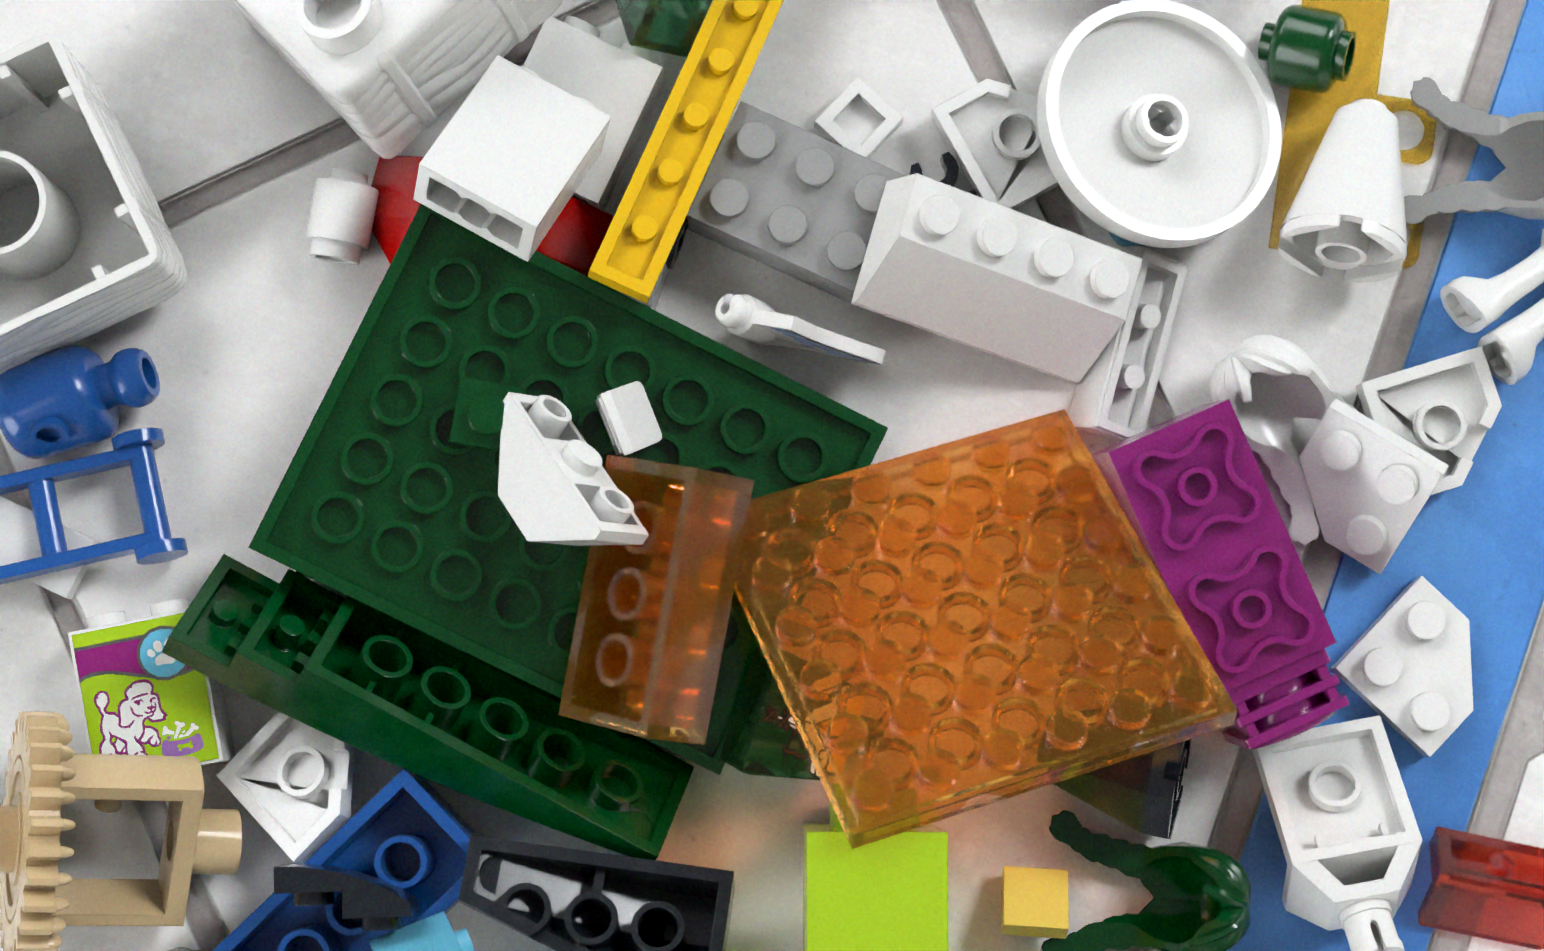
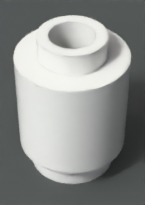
M334 168L331 169L329 178L316 179L305 236L306 240L311 241L309 256L332 263L359 265L361 252L368 251L379 194L377 189L367 185V175L352 170Z

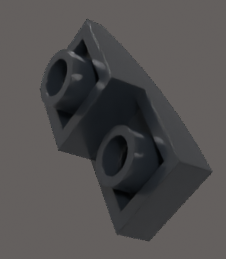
M282 864L274 866V894L293 893L294 906L334 904V892L342 891V919L361 918V930L364 931L402 929V917H409L419 913V899L377 877L349 869L316 864Z

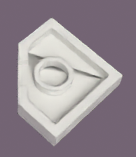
M985 79L932 108L931 116L970 185L976 190L977 196L1015 210L1059 186L1050 170L1039 138L1037 125L1038 96L1011 89L1012 85Z
M1482 346L1365 381L1355 386L1366 417L1400 437H1407L1415 443V446L1449 465L1431 495L1463 485L1474 463L1472 459L1502 407Z
M1335 399L1329 406L1299 457L1324 541L1378 574H1381L1449 466L1338 399Z
M1423 576L1415 577L1330 668L1423 757H1431L1474 711L1469 619Z
M278 711L216 776L289 858L297 864H304L350 820L355 747Z

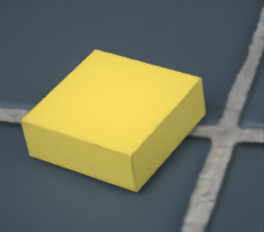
M1004 866L1001 881V935L1066 939L1069 930L1068 870Z

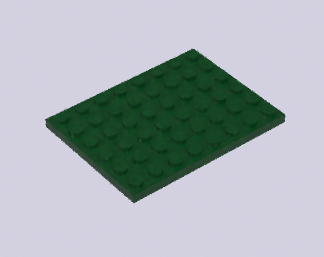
M420 204L248 548L720 775L888 427L588 278L538 251H535L527 262ZM461 377L526 388V395H549L561 401L571 412V421L584 440L600 454L603 461L602 466L614 484L632 501L634 513L649 533V537L643 545L574 546L527 541L498 496L500 451L449 442ZM634 381H639L647 394L661 430L662 439L653 445L620 457L619 454H615L595 400L597 399L596 396Z

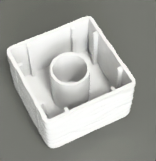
M563 0L231 1L251 26L327 100L373 151L382 158L392 159L398 156L426 128L434 124L437 117L450 107L455 100L476 85L497 55L504 57L518 43L523 42L529 37L530 33L560 7Z
M47 33L31 38L0 53V375L37 356L54 349L69 346L168 300L184 288L188 278V271L183 256L169 227L165 223L157 200L132 147L119 126L120 123L112 111L105 93L69 49L55 35Z

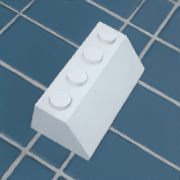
M916 173L886 181L851 304L1065 381L1080 383L1125 322L1143 259Z

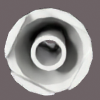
M1356 99L1336 110L1279 230V254L1288 263L1309 274L1322 277L1324 267L1345 270L1343 281L1361 283L1382 281L1396 276L1402 270L1403 261L1405 262L1408 254L1399 125L1397 117L1383 103L1377 100Z

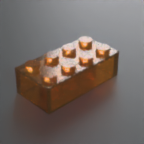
M607 454L606 472L617 488L632 501L634 513L649 533V537L643 545H590L558 715L647 739L705 745L754 480L698 468Z

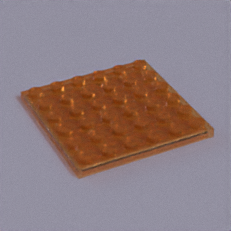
M1065 409L707 512V530L852 849L1234 724L1237 714L1234 703Z

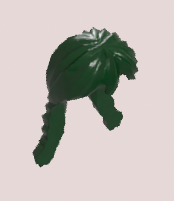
M1062 810L1059 814L1052 815L1049 831L1056 840L1069 845L1075 852H1079L1090 862H1099L1109 868L1118 869L1126 876L1139 878L1143 886L1154 898L1138 914L1126 913L1121 916L1106 918L1102 922L1085 925L1079 931L1068 934L1066 939L1050 938L1043 942L1041 946L1043 951H1105L1108 948L1124 950L1132 946L1139 948L1150 946L1160 951H1226L1245 935L1250 925L1249 902L1251 884L1244 868L1231 856L1218 849L1187 842L1171 843L1152 848L1144 844H1131L1127 840L1112 839L1108 834H1092L1089 830L1083 828L1075 814L1068 810Z

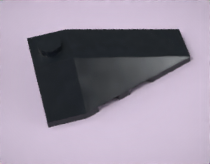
M471 835L459 902L555 951H726L735 894L734 871Z

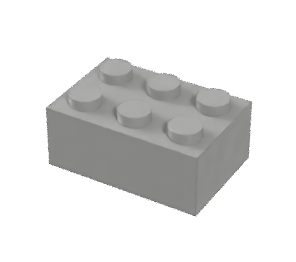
M740 101L687 214L689 230L851 303L886 181L906 175Z

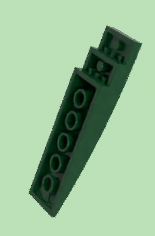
M223 554L169 635L162 653L274 710L382 760L507 812L630 857L656 860L658 858L694 770V766L635 734L352 597L346 596V598H343L291 569L287 570L281 582L278 583L226 554Z

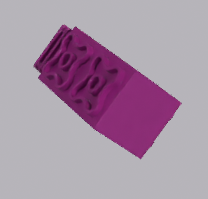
M1229 399L1201 405L1087 456L1123 539L1129 548L1130 555L1190 689L1205 693L1207 700L1216 703L1218 709L1214 710L1213 713L1216 720L1224 723L1227 728L1222 732L1227 742L1247 750L1266 747L1292 738L1329 719L1336 710L1349 705L1346 695L1338 693L1335 685L1340 683L1337 674L1329 672L1326 666L1331 661L1325 648L1337 642Z

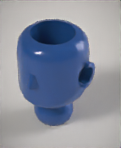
M71 345L51 350L0 375V429L14 450L32 459L51 457L111 438L115 435L121 422L120 406L126 405L131 408H140L152 403L159 395L160 382L156 367L148 353L138 348L121 350L115 353L110 362L104 363L101 357L94 351L82 345Z

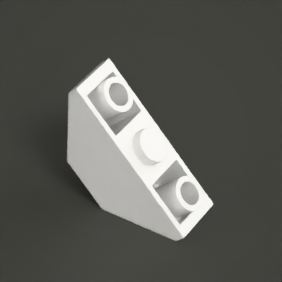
M508 392L503 400L505 405L500 433L498 496L526 540L574 546L643 545L649 537V533L634 513L632 501L614 484L602 466L603 461L600 454L587 444L571 421L572 415L569 409L561 401L549 395L532 396Z

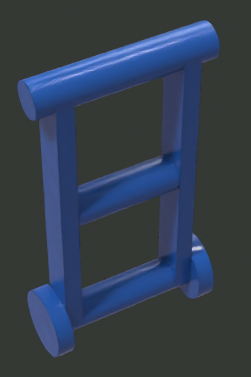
M151 427L126 431L111 439L112 451L0 476V495L25 489L29 490L42 557L0 566V585L135 554L137 564L142 565L163 563L187 555L186 539L172 538L154 455V450L165 444L163 430ZM130 466L144 533L68 551L54 483Z

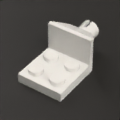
M1380 715L1311 728L1287 740L1253 749L1254 758L1287 862L1282 894L1285 910L1328 931L1343 929L1351 951H1405L1403 943L1398 937L1393 918L1411 887L1423 840Z

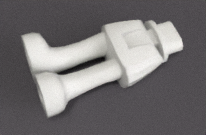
M1544 228L1542 229L1541 247L1507 271L1489 279L1462 276L1453 279L1443 286L1440 290L1443 307L1457 326L1466 332L1477 333L1497 320L1507 309L1525 295L1544 283ZM1544 298L1479 339L1477 347L1482 346L1490 372L1505 384L1512 385L1517 383L1532 368L1536 346L1544 338Z

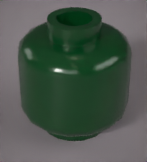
M1290 5L1279 15L1276 24L1267 22L1264 25L1259 40L1258 59L1268 61L1269 77L1276 85L1314 93H1325L1335 85L1336 81H1346L1354 59L1356 32L1348 30L1345 18L1338 12L1301 5Z

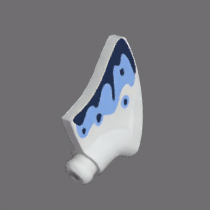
M727 293L722 296L716 305L715 314L720 325L725 326L729 332L743 337L754 344L836 356L876 365L883 364L885 350L828 331L796 316L776 313L769 305L748 294L733 295Z

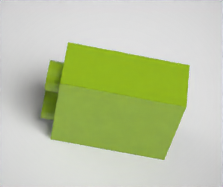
M873 788L830 789V823H803V951H949L948 832L932 824H916L915 791Z

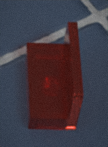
M1437 826L1429 843L1432 882L1418 910L1419 924L1536 950L1544 949V848Z

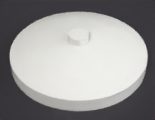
M1129 0L1097 11L1080 23L1057 47L1045 68L1038 91L1037 125L1043 153L1055 179L1068 198L1088 218L1105 230L1128 241L1159 248H1182L1209 241L1246 218L1263 199L1275 176L1281 151V121L1275 95L1266 74L1251 51L1234 33L1214 18L1189 6L1166 0Z

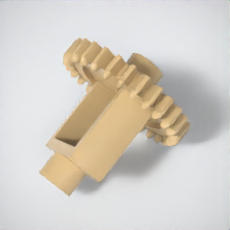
M19 712V717L15 721V732H12L11 749L8 752V771L5 773L6 794L3 796V805H0L1 948H3V951H58L62 944V938L57 933L64 930L66 926H184L191 875H235L238 871L242 850V822L239 810L202 809L205 788L201 765L197 757L75 753L71 747L66 746L72 741V734L69 732L70 725L63 715L54 712ZM76 799L95 800L94 806L97 810L113 813L121 809L122 800L169 801L158 879L72 878L69 874L58 872V860L74 854L72 848L60 845L61 831L73 829L76 826L74 821L60 817L61 806L70 804Z

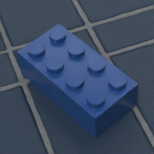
M402 769L304 864L334 866L358 871L380 878L419 899V913L409 917H402V927H405L442 911H445L447 914L459 903L471 835H478L424 777ZM342 891L334 892V904L294 906L293 893L274 894L273 892L212 951H372L369 943L370 940L395 930L364 931L361 930V918L342 919Z

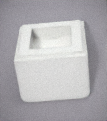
M634 381L596 396L595 403L616 455L619 454L620 457L626 456L653 445L662 439L661 430L641 382Z

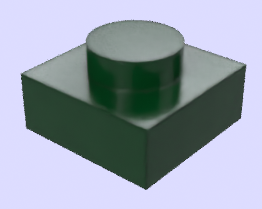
M461 377L449 442L500 451V433L505 405L503 400L508 392L525 394L526 388Z

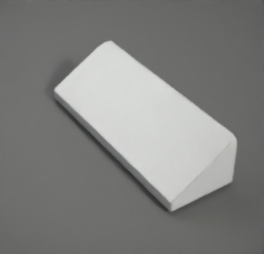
M1143 246L1115 248L1143 259L1125 322L1080 383H1076L1066 420L1068 427L1119 442L1145 431L1189 267Z

